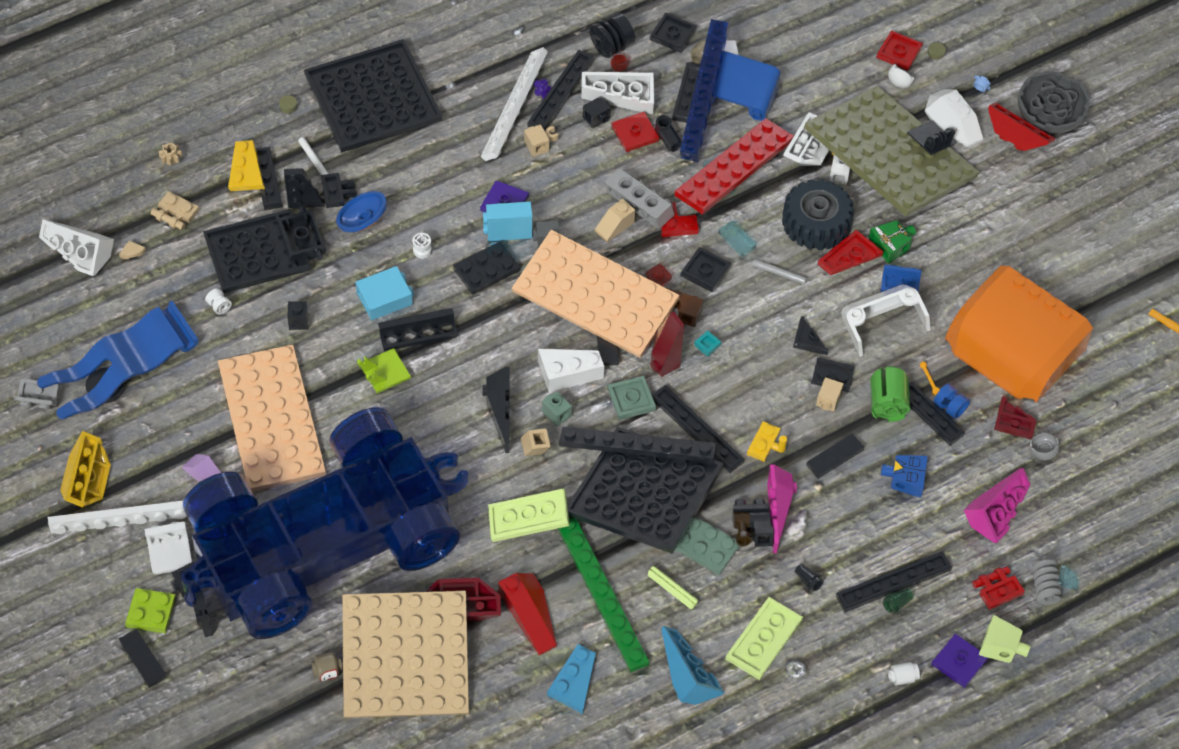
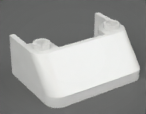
M899 285L843 307L841 311L842 320L860 357L863 356L862 341L855 327L862 325L868 318L900 306L914 305L926 331H930L929 314L916 289L908 285Z

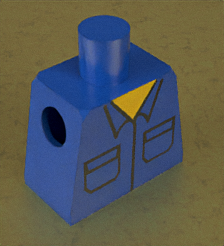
M897 455L894 466L882 464L881 476L892 477V489L921 498L928 456Z

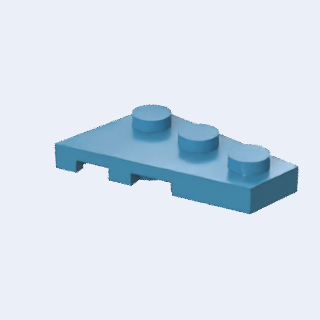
M577 644L548 689L547 696L583 714L596 653Z

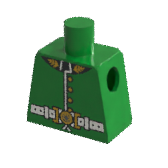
M893 221L871 228L868 240L883 251L882 257L890 264L910 249L911 237L916 235V230L912 225L904 228L899 221Z

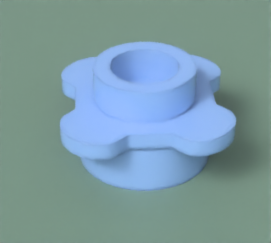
M974 77L976 80L973 86L981 92L990 90V82L986 77Z

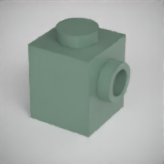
M556 391L543 399L542 412L557 427L572 416V406Z

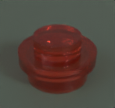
M619 54L611 59L610 65L615 71H624L628 67V61L625 56Z

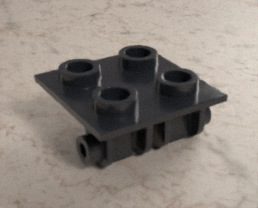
M933 121L907 131V134L930 155L956 144L953 140L955 130L947 128L943 131Z

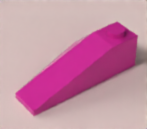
M770 465L767 491L771 526L774 532L772 550L773 553H777L793 494L797 492L796 482H793L791 473L776 465Z

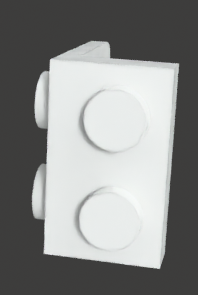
M172 522L168 525H155L145 529L153 574L173 572L192 562L185 522Z

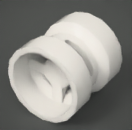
M417 233L412 240L413 253L418 258H427L432 251L431 238L426 233Z
M219 288L210 291L205 298L208 305L213 306V310L218 315L227 312L232 305L231 301L224 297V293Z

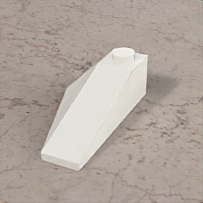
M45 219L42 220L39 238L53 250H57L62 254L66 261H70L75 265V269L91 276H95L109 260L114 239L101 234Z

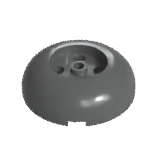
M1049 71L1034 74L1024 81L1018 93V108L1024 120L1046 133L1058 134L1073 130L1083 122L1090 107L1089 95L1084 86L1074 78L1070 79L1062 76L1063 73Z

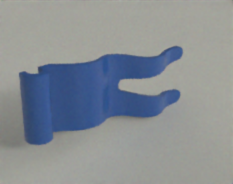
M173 301L168 302L169 305L164 310L157 307L149 311L129 329L102 338L74 366L54 371L38 378V387L46 388L59 383L81 380L93 373L106 360L112 363L99 383L89 393L57 409L56 414L59 419H66L75 414L88 412L100 407L129 378L152 371L179 349L181 352H188L197 346L199 341Z

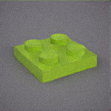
M135 588L125 622L126 627L166 634L176 600L175 594Z

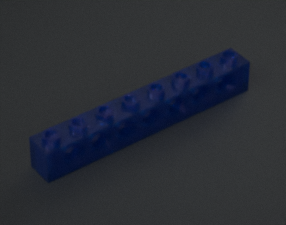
M714 19L710 21L680 148L681 159L699 161L729 33V22Z

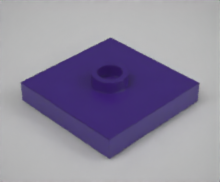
M496 180L480 206V211L486 212L487 204L526 202L529 192Z
M954 634L932 661L931 665L965 688L987 662L988 657L980 656V650L957 634Z

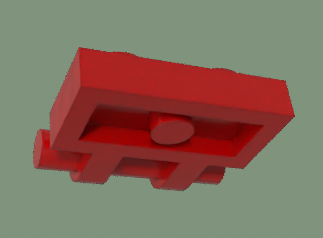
M1008 566L996 568L992 573L988 575L983 574L978 576V579L972 581L975 589L984 587V589L980 590L979 595L989 610L1024 595L1025 590L1016 576L1013 575L1007 578L1006 575L1011 573ZM994 580L1000 581L993 585L991 584V582Z

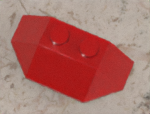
M993 103L988 106L994 132L999 135L1000 139L1014 144L1016 149L1026 151L1055 141L1054 137L1038 129L1000 104Z

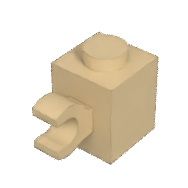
M541 125L532 126L524 130V142L532 157L549 152V142L558 140V133L551 134L555 132L554 126L548 127L546 132Z

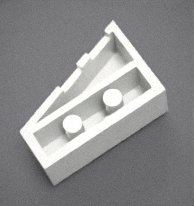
M538 349V363L548 392L604 379V364L599 351Z

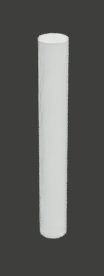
M304 137L298 140L299 144L320 175L328 174Z

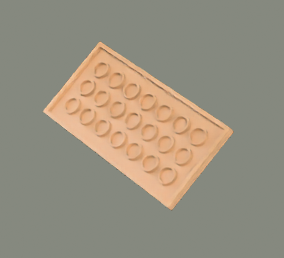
M550 230L512 287V292L639 358L643 356L656 336L657 330L680 298L678 294L553 230Z
M293 345L218 360L249 493L326 476Z

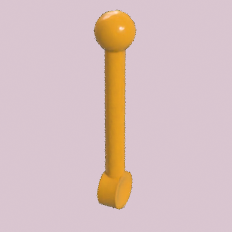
M922 361L919 364L920 368L924 370L932 386V394L936 396L940 389L935 386L927 370V363Z

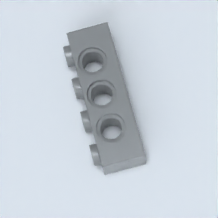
M619 168L604 182L608 194L618 201L624 199L635 209V213L658 229L674 216L673 205L668 199H663L655 190L647 188L641 180L637 181L628 171L625 172Z

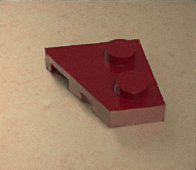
M1002 396L994 430L1032 440L1036 419L1026 414L1020 407H1014L1007 401L1008 398Z

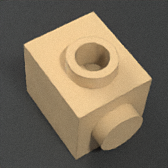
M546 428L529 430L521 437L525 457L544 454L551 447Z

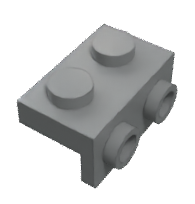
M21 378L18 396H15L14 400L20 402V406L31 407L32 404L39 405L38 408L50 410L51 406L57 407L60 384L40 388L37 385V380Z

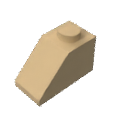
M621 199L608 209L595 228V232L606 242H609L634 223L635 209L624 199Z

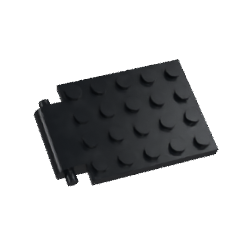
M300 207V213L292 214L291 209L203 231L222 292L228 293L311 271L312 268L309 260L314 258L321 260L327 251L313 211H307L306 207Z

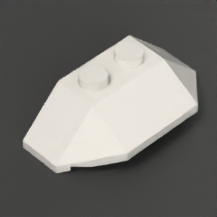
M943 89L929 96L925 113L943 131L947 128H953L955 130L953 137L955 142L970 147L983 141L976 114L957 90Z
M808 112L784 152L783 156L785 159L801 166L822 164L829 149L804 128L805 122L817 117V115Z

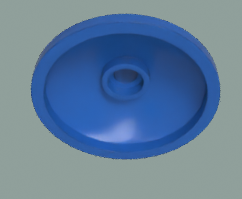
M377 191L366 192L354 197L339 211L336 218L338 227L344 232L351 233L372 227L385 213L387 199L383 193Z

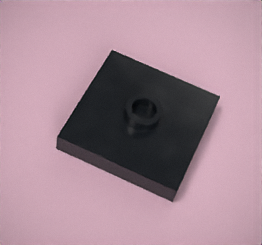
M665 12L651 33L650 40L681 53L696 31L697 25Z
M699 247L681 271L680 276L713 292L731 268L732 263Z

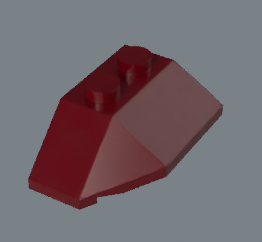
M480 578L438 579L425 591H466L467 621H482L501 616L500 594Z

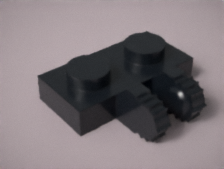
M339 173L321 175L326 208L344 206V198L350 199L358 195L357 191L353 189L356 186L354 180L340 181Z

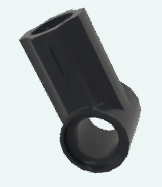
M661 115L656 119L655 131L667 150L673 153L682 147L683 142L671 125L670 117Z

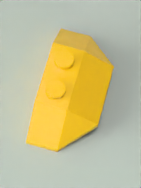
M85 431L81 432L68 457L60 489L65 501L80 507H85L103 499L111 466L106 451L102 446L101 438Z

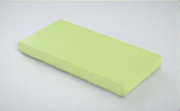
M564 488L488 504L492 542L569 526L567 497Z
M768 597L728 652L725 660L760 680L800 625L803 617Z

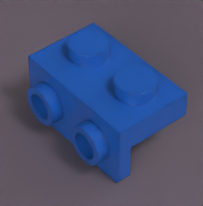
M884 265L880 293L899 285H908L919 293L922 270L896 265Z

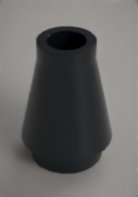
M799 564L794 571L807 590L815 592L824 583L821 574L806 567L804 564Z

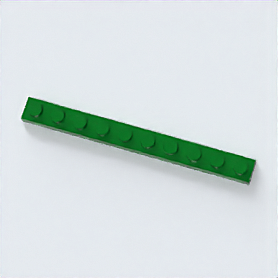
M569 517V526L557 529L630 673L649 666V660L576 519Z

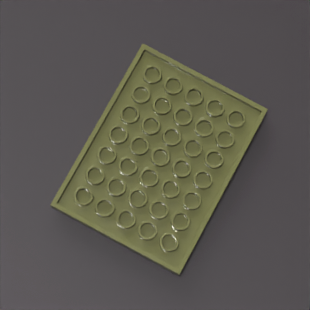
M879 86L805 122L804 128L906 217L977 178L979 174L977 169L951 147L930 155L907 134V131L923 124Z

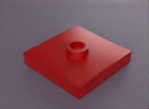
M891 30L878 51L876 58L892 65L896 64L897 67L909 71L921 51L923 43Z
M645 112L611 122V127L626 152L659 141V136Z

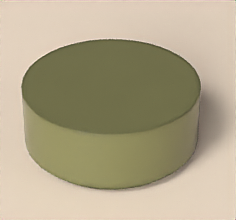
M939 42L931 43L927 51L928 56L935 60L942 59L945 56L946 48Z
M290 95L283 96L279 100L280 110L284 113L294 112L297 109L296 98Z

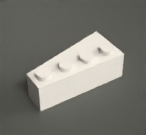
M582 72L581 98L592 101L601 96L610 105L653 115L654 75L653 73Z

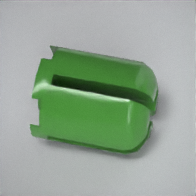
M888 366L885 370L883 368L877 369L870 378L872 415L876 419L878 417L886 418L888 422L905 419V414L910 411L909 379L907 374L901 368Z

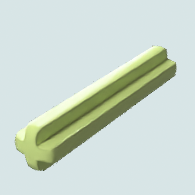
M652 566L649 569L648 576L687 607L693 609L698 604L697 598L656 566Z

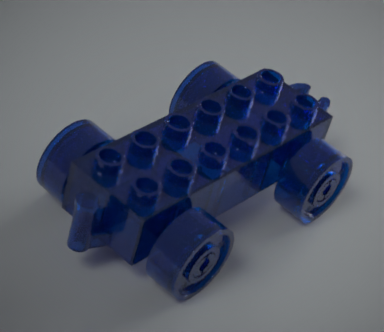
M372 407L350 415L333 430L329 438V445L340 462L341 469L258 505L254 493L241 473L229 471L210 476L188 492L182 505L195 531V534H192L197 557V561L181 573L185 603L193 607L192 602L196 601L195 593L201 592L202 588L212 587L230 622L241 617L251 637L255 639H269L290 631L309 615L313 608V601L306 587L384 551H391L402 570L416 571L427 568L446 557L459 542L460 532L449 515L447 496L458 493L465 488L468 483V472L461 470L451 480L441 478L439 472L442 468L447 466L456 467L458 465V455L452 452H444L424 458L412 437L403 441L401 432L386 409Z

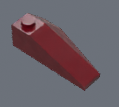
M674 311L668 315L657 330L651 354L650 366L661 377L680 368L684 324Z

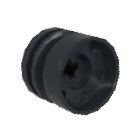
M620 12L610 14L604 20L598 21V23L593 24L589 28L593 45L605 58H611L614 54H618L621 50L635 43L636 37L629 20Z

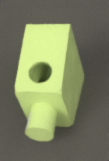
M993 615L979 655L1009 663L1012 661L1015 653L1027 657L1030 645L1020 642L1021 629Z

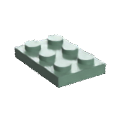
M694 517L675 550L720 575L740 546L736 544V539Z

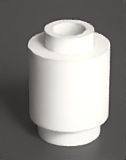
M908 662L892 665L891 670H888L889 681L897 686L914 683L915 680L920 679V672L916 663Z

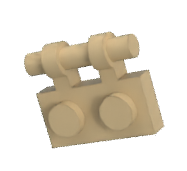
M168 191L158 203V208L161 210L153 208L151 215L155 216L156 220L168 223L174 229L183 230L185 223L182 221L190 223L200 210L199 206Z

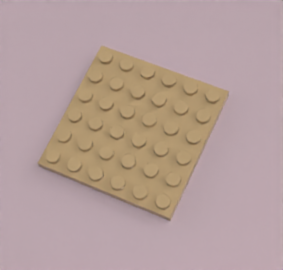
M466 591L342 595L344 718L469 714Z

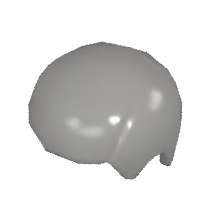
M1043 432L1030 440L1031 453L1038 460H1051L1059 452V440L1052 434Z

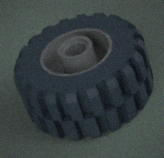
M812 179L808 180L807 183L801 182L798 184V187L794 186L785 198L782 215L784 231L793 242L797 241V244L801 247L804 245L810 250L812 248H817V250L833 248L834 245H838L848 237L851 231L854 204L850 195L846 191L843 192L841 186L834 185V182H824V179H818V181Z

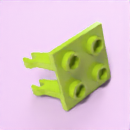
M394 348L370 359L364 356L363 361L361 359L357 360L358 366L361 367L366 375V379L371 383L377 394L411 379V375Z

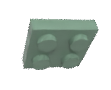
M644 376L607 385L608 393L619 420L656 411L654 400Z

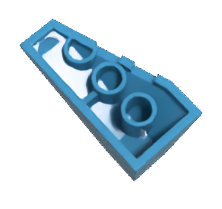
M663 626L661 630L672 684L678 699L683 703L697 705L723 695L724 691L713 673L708 674L702 667L704 662L690 652L692 647L679 631Z

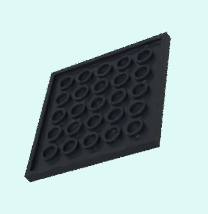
M404 39L304 70L308 84L341 153L442 121V115Z
M617 426V428H616L615 431H614V432H619V433H628V434L641 435V434H638V433H635V432H632V431H629V430L620 428V427H618V426ZM602 451L567 506L568 516L673 554L723 470V463L714 460V463Z

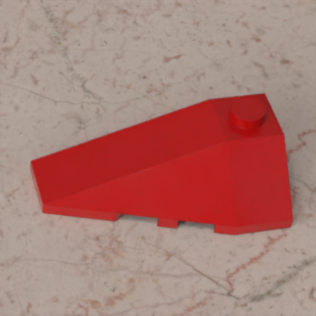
M515 573L499 581L498 593L537 654L540 656L557 647L544 589L535 575Z

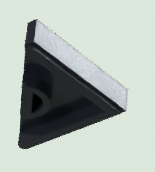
M801 316L793 348L827 355L828 348H825L813 328H810L804 320V316Z

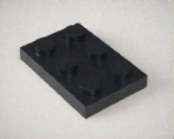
M500 241L453 264V270L469 292L474 295L519 272L520 266Z

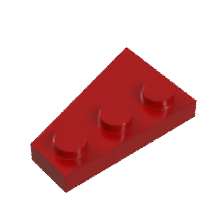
M855 230L821 257L817 265L829 275H834L883 256V251L859 231Z

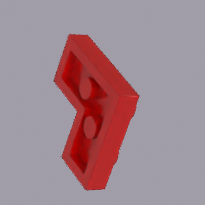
M671 202L674 216L660 228L662 237L698 234L699 228L696 215L678 216L676 202Z

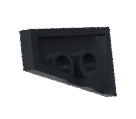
M303 168L284 169L288 208L325 207V200L319 196V191L313 187L310 178Z

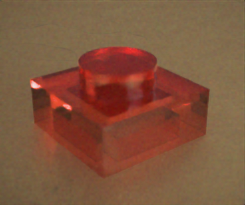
M661 263L648 270L645 274L647 279L659 285H663L672 279V275Z

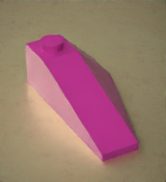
M1019 468L977 497L964 509L970 526L993 543H997L1008 532L1010 528L1008 524L1011 518H1015L1017 514L1015 509L1018 503H1022L1031 485L1023 468Z

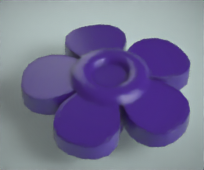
M546 79L534 82V86L537 88L534 91L537 96L541 95L543 99L552 88L547 86L548 81Z

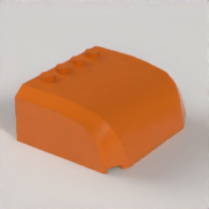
M1001 265L959 310L948 329L945 340L949 342L952 347L951 350L956 357L1015 398L1033 399L1037 403L1086 350L1093 327L1087 318L1010 266Z

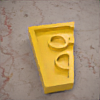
M253 140L235 142L228 185L230 191L265 189Z

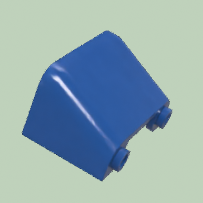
M715 50L707 68L697 101L704 104H713L715 99L719 98L748 107L749 115L754 120L763 121L767 118L779 91L780 70L775 66L724 50Z

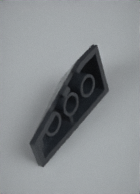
M504 367L486 377V385H483L482 394L486 396V404L504 451L509 453L510 367Z

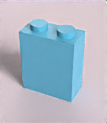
M531 202L487 204L486 212H483V233L487 234L488 241L531 239Z
M397 266L355 282L356 293L371 320L413 305V289L411 286H407L406 277L403 272L399 271Z

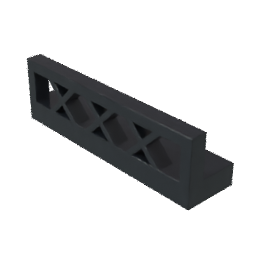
M453 308L378 323L384 352L393 348L395 350L458 337ZM451 325L452 332L445 333L441 331L444 326ZM425 330H431L434 332L432 336H425L422 334ZM411 333L415 335L414 339L407 340L404 338L406 334ZM393 337L397 339L395 343L386 345L385 338Z

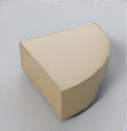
M128 241L119 256L122 259L139 257L146 250L145 247Z

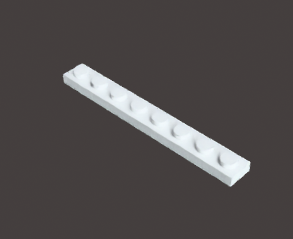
M544 47L531 52L482 152L481 158L485 161L495 159L500 155V150L507 141V136L514 126L513 123L520 114V109L527 99L526 96L532 89V84L539 74L538 71L545 62L548 51Z
M208 497L48 517V525L51 534H63L69 531L81 532L86 529H104L110 526L122 527L127 524H144L151 521L163 522L168 519H184L192 516L203 517L211 514V507Z

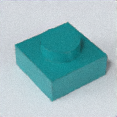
M707 330L694 342V346L709 357L721 346V341Z

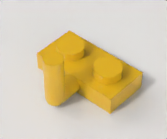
M763 421L747 451V455L765 462L771 449L780 453L785 452L787 437L780 436L779 444L775 441L780 434L781 428Z

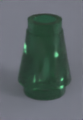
M909 589L888 594L883 599V606L887 612L897 613L913 599V594Z

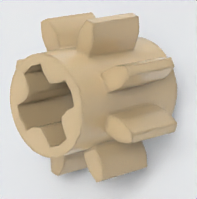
M171 142L162 145L163 150L159 151L162 163L166 162L170 166L179 163V158L182 157L179 145Z

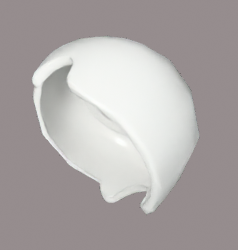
M896 64L889 69L888 77L894 86L908 88L913 83L914 77L899 69Z

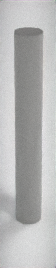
M754 259L752 264L754 267L804 285L807 277Z

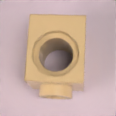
M825 377L818 394L816 406L834 412L842 394L844 383Z

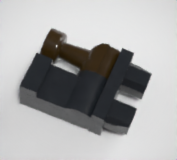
M763 498L753 500V504H746L744 499H736L732 510L733 527L738 529V533L735 536L736 544L739 546L750 545L752 538L747 529H752L755 547L773 546L774 532L771 526L769 504H765ZM758 536H767L768 539L761 541L758 539Z

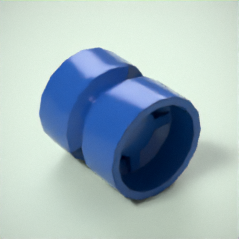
M948 383L937 393L934 403L941 409L946 408V413L953 419H957L968 408L970 399L962 393L958 394V390Z

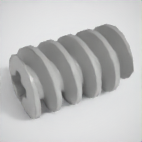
M1042 560L1032 566L1034 586L1036 588L1035 593L1037 595L1036 600L1043 605H1052L1061 601L1059 597L1061 590L1058 589L1060 583L1057 582L1059 580L1057 575L1058 569L1056 568L1057 562L1055 560Z

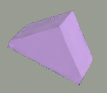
M196 454L182 466L198 482L224 477L208 455Z

